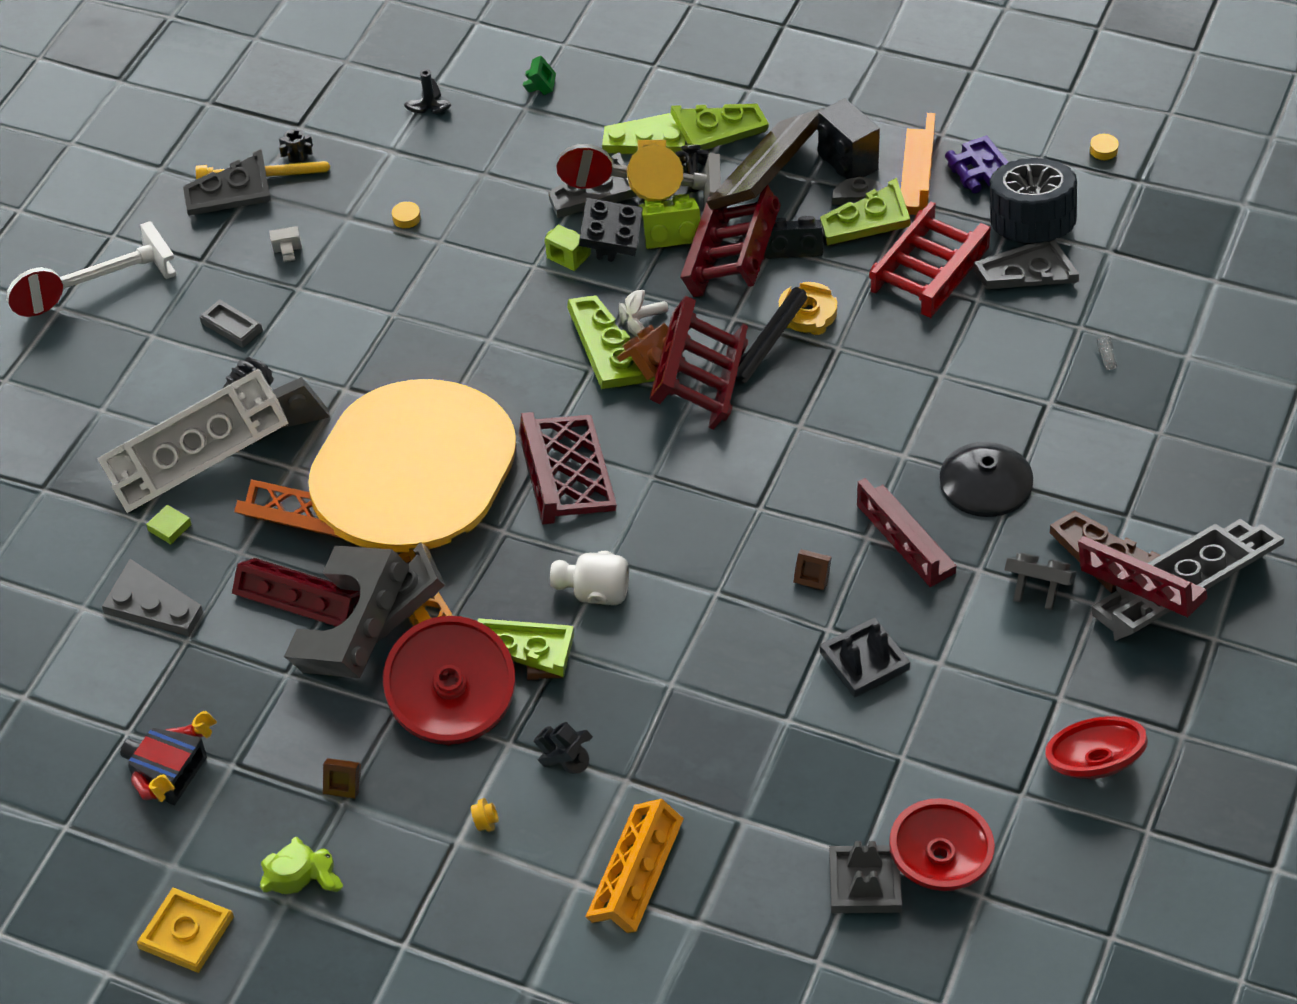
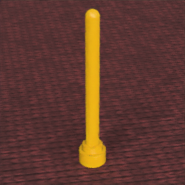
M326 161L265 166L267 177L322 173L330 169V164ZM208 165L196 166V180L209 173H218L224 169L214 170L213 167L208 168Z

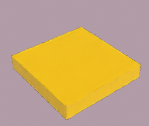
M173 887L137 941L139 949L199 973L233 920L234 915L229 909Z

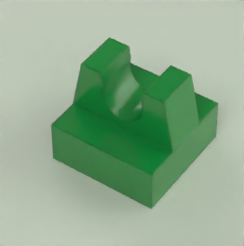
M540 55L532 59L530 69L525 72L529 80L523 82V87L529 93L540 90L543 95L553 92L556 72Z

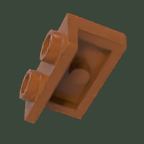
M665 322L656 328L651 324L637 333L638 337L635 336L622 345L624 351L616 357L621 362L631 356L647 381L655 377L668 331Z

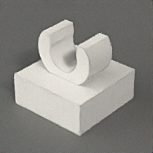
M298 226L269 231L274 253L282 252L284 262L294 261V250L302 248Z

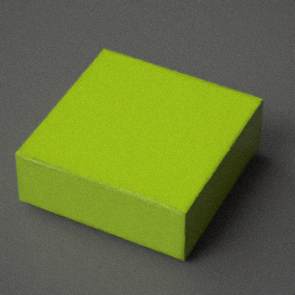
M166 505L146 525L149 532L172 544L192 524L188 516Z

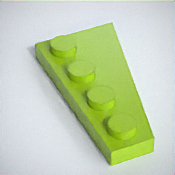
M596 295L568 299L567 308L601 389L653 382L655 380V377L647 381L631 356L621 362L618 361L616 357L624 351L622 345L630 340V336L625 330L618 328L615 324L614 316Z

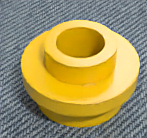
M482 798L478 800V804L471 806V814L477 830L494 831V823L499 821L495 805L493 803L488 804L486 799Z

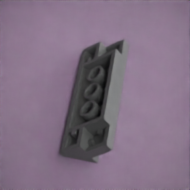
M1242 519L1237 520L1224 529L1215 523L1150 561L1148 564L1207 590L1283 545L1284 538L1263 524L1253 528ZM1117 586V592L1092 606V616L1114 632V641L1137 632L1172 611Z

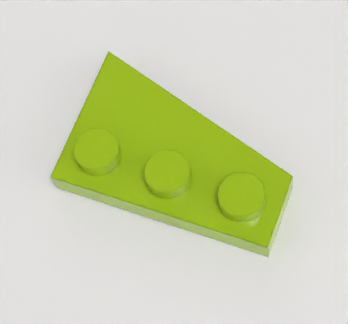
M897 178L889 181L888 186L879 191L873 189L866 193V198L856 203L848 202L820 217L827 245L902 229L911 225L910 216Z

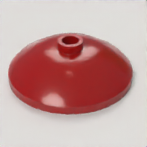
M1116 716L1097 717L1074 723L1059 731L1048 742L1045 755L1049 766L1065 776L1078 779H1100L1112 776L1135 763L1145 751L1148 739L1144 727L1132 719Z
M941 798L919 801L902 811L893 823L889 839L890 853L897 868L914 883L941 891L958 890L978 881L989 869L995 849L992 831L986 820L977 811L961 802ZM936 855H941V856H943L944 858H943V859H940V858H937V857H935V856H936Z

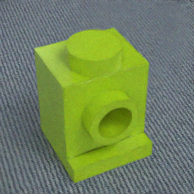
M559 224L550 230L545 237L547 258L573 271L591 255V248L578 246L580 234Z

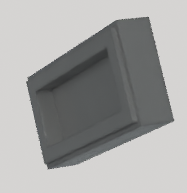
M220 299L200 316L201 324L242 348L263 331L261 323Z

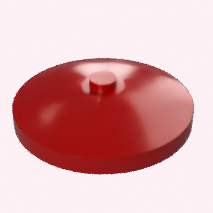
M440 616L416 624L397 640L386 659L383 687L391 713L408 732L431 743L445 745L460 744L472 741L486 734L504 717L510 707L515 691V669L507 646L492 629L470 618Z

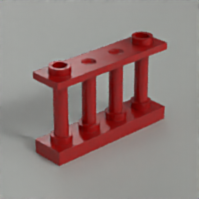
M931 201L923 211H918L913 223L878 263L873 264L869 272V278L871 279L870 292L876 294L885 282L918 296L921 301V314L932 318L974 266V262L978 261L987 251L990 244L991 231L990 226L980 223L973 232L967 233L935 219L936 203ZM929 230H932L963 244L959 249L953 251L923 237ZM917 247L948 262L944 267L937 268L909 256V253ZM901 264L933 278V281L929 285L923 286L893 272Z

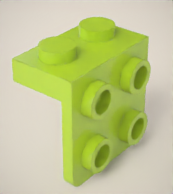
M678 194L672 196V200H644V203L639 204V207L643 208L642 219L646 249L690 244L693 242L701 219L700 208L695 198L689 197V194Z

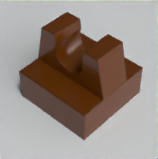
M801 549L797 556L793 583L824 590L828 582L832 557Z
M327 758L323 763V794L355 799L359 793L361 764L359 762Z

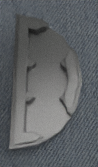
M856 177L847 179L839 183L833 190L832 205H844L848 202L856 203L866 198V193L871 190L879 191L885 187L878 181L870 178Z

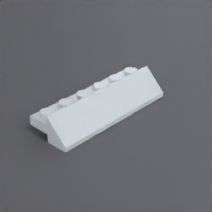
M257 369L97 459L111 481L112 489L128 513L288 424V421L276 395L272 392L260 369Z

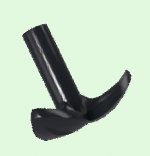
M428 69L421 70V96L423 99L410 100L404 104V107L415 113H425L428 108H431L433 114L450 108L451 103L449 101L438 100L441 97V92L436 81L431 77V71Z
M684 145L681 147L682 151L675 152L681 164L684 165L686 163L687 174L693 175L694 172L698 173L697 163L704 166L710 152L700 150L701 145ZM688 186V191H689V192H697V191H699V190L691 189V187Z

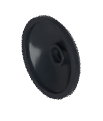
M976 442L956 449L945 459L940 470V487L946 499L959 510L975 516L996 517L1015 511L1027 501L1033 487V472L1027 460L1016 450L999 443Z

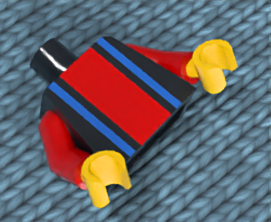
M207 711L197 714L192 724L188 726L165 730L153 728L141 743L132 739L125 740L121 747L120 755L129 760L128 767L132 775L131 782L143 800L158 799L160 802L165 800L175 806L207 758L201 737L209 738L212 734V730L209 727L217 723Z

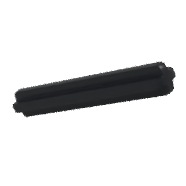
M799 287L792 289L739 362L736 375L737 381L746 383L807 300L806 291Z

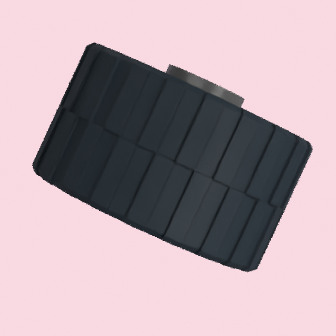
M1024 158L1008 162L1004 166L1002 165L991 175L990 223L995 232L1004 238L1022 243L1049 242L1063 237L1076 225L1077 178L1075 172L1067 165L1047 158Z

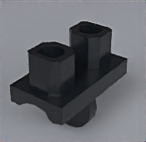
M564 722L555 729L551 726L545 727L533 740L543 752L538 759L543 767L561 763L564 770L568 773L577 774L586 770L589 765L588 752L581 746L582 743L590 741L593 737L587 729L576 732L568 722Z

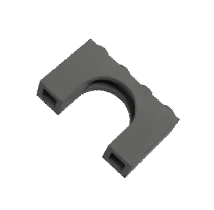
M335 546L323 574L340 590L360 591L359 602L348 619L333 629L325 631L296 629L284 657L303 673L360 678L410 566L392 549Z

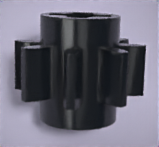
M291 129L284 134V138H279L281 157L288 156L289 162L302 163L308 158V155L313 154L311 135L304 136L303 130Z

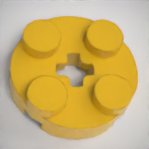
M815 282L800 283L799 288L806 291L807 300L787 328L814 335L823 334L826 331V327L830 326L836 319L837 299L831 295V290L825 285ZM791 287L781 294L779 307L792 291ZM808 305H812V306H813V309H803V308H806Z

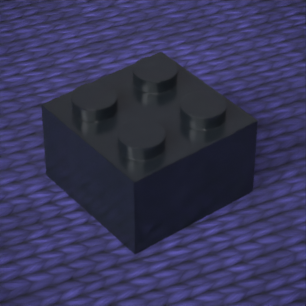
M846 98L818 112L817 151L821 159L831 164L837 173L846 179L864 178L879 170L880 128Z

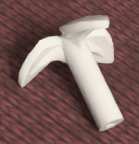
M645 290L634 291L627 296L625 304L619 303V317L622 324H625L628 320L629 332L637 337V333L645 328L639 321L641 318L668 312L666 301L642 306Z

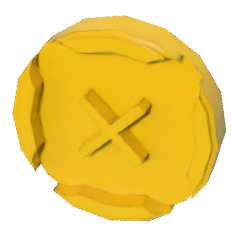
M648 145L640 148L632 155L627 166L629 186L638 197L647 201H661L670 198L677 192L683 180V166L679 157L671 149L662 145Z

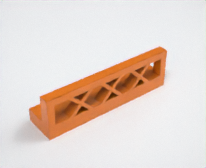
M251 479L246 501L237 500L234 512L243 516L341 538L325 522L314 518L309 509L312 507V502L306 503L303 499H311L309 492ZM258 488L267 489L273 498L265 506L254 504ZM275 492H280L283 494L278 497ZM291 495L296 496L302 506L294 512L286 511L281 503Z

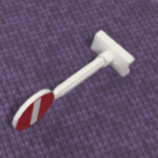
M149 221L140 224L143 246L137 248L135 252L59 277L56 272L48 268L30 269L12 281L7 290L6 300L11 310L19 316L32 317L41 315L58 303L65 288L138 263L146 264L154 261L165 279L176 276V271L169 261L174 259V254L152 222Z

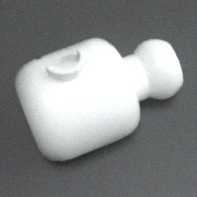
M609 551L590 552L582 554L577 559L576 565H569L563 560L554 561L551 565L550 586L556 590H564L567 587L574 588V595L580 602L618 605L626 598L629 583V565L622 556L614 555Z

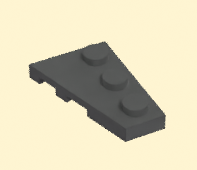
M1055 240L1031 243L974 262V272L986 289L1079 282V273Z

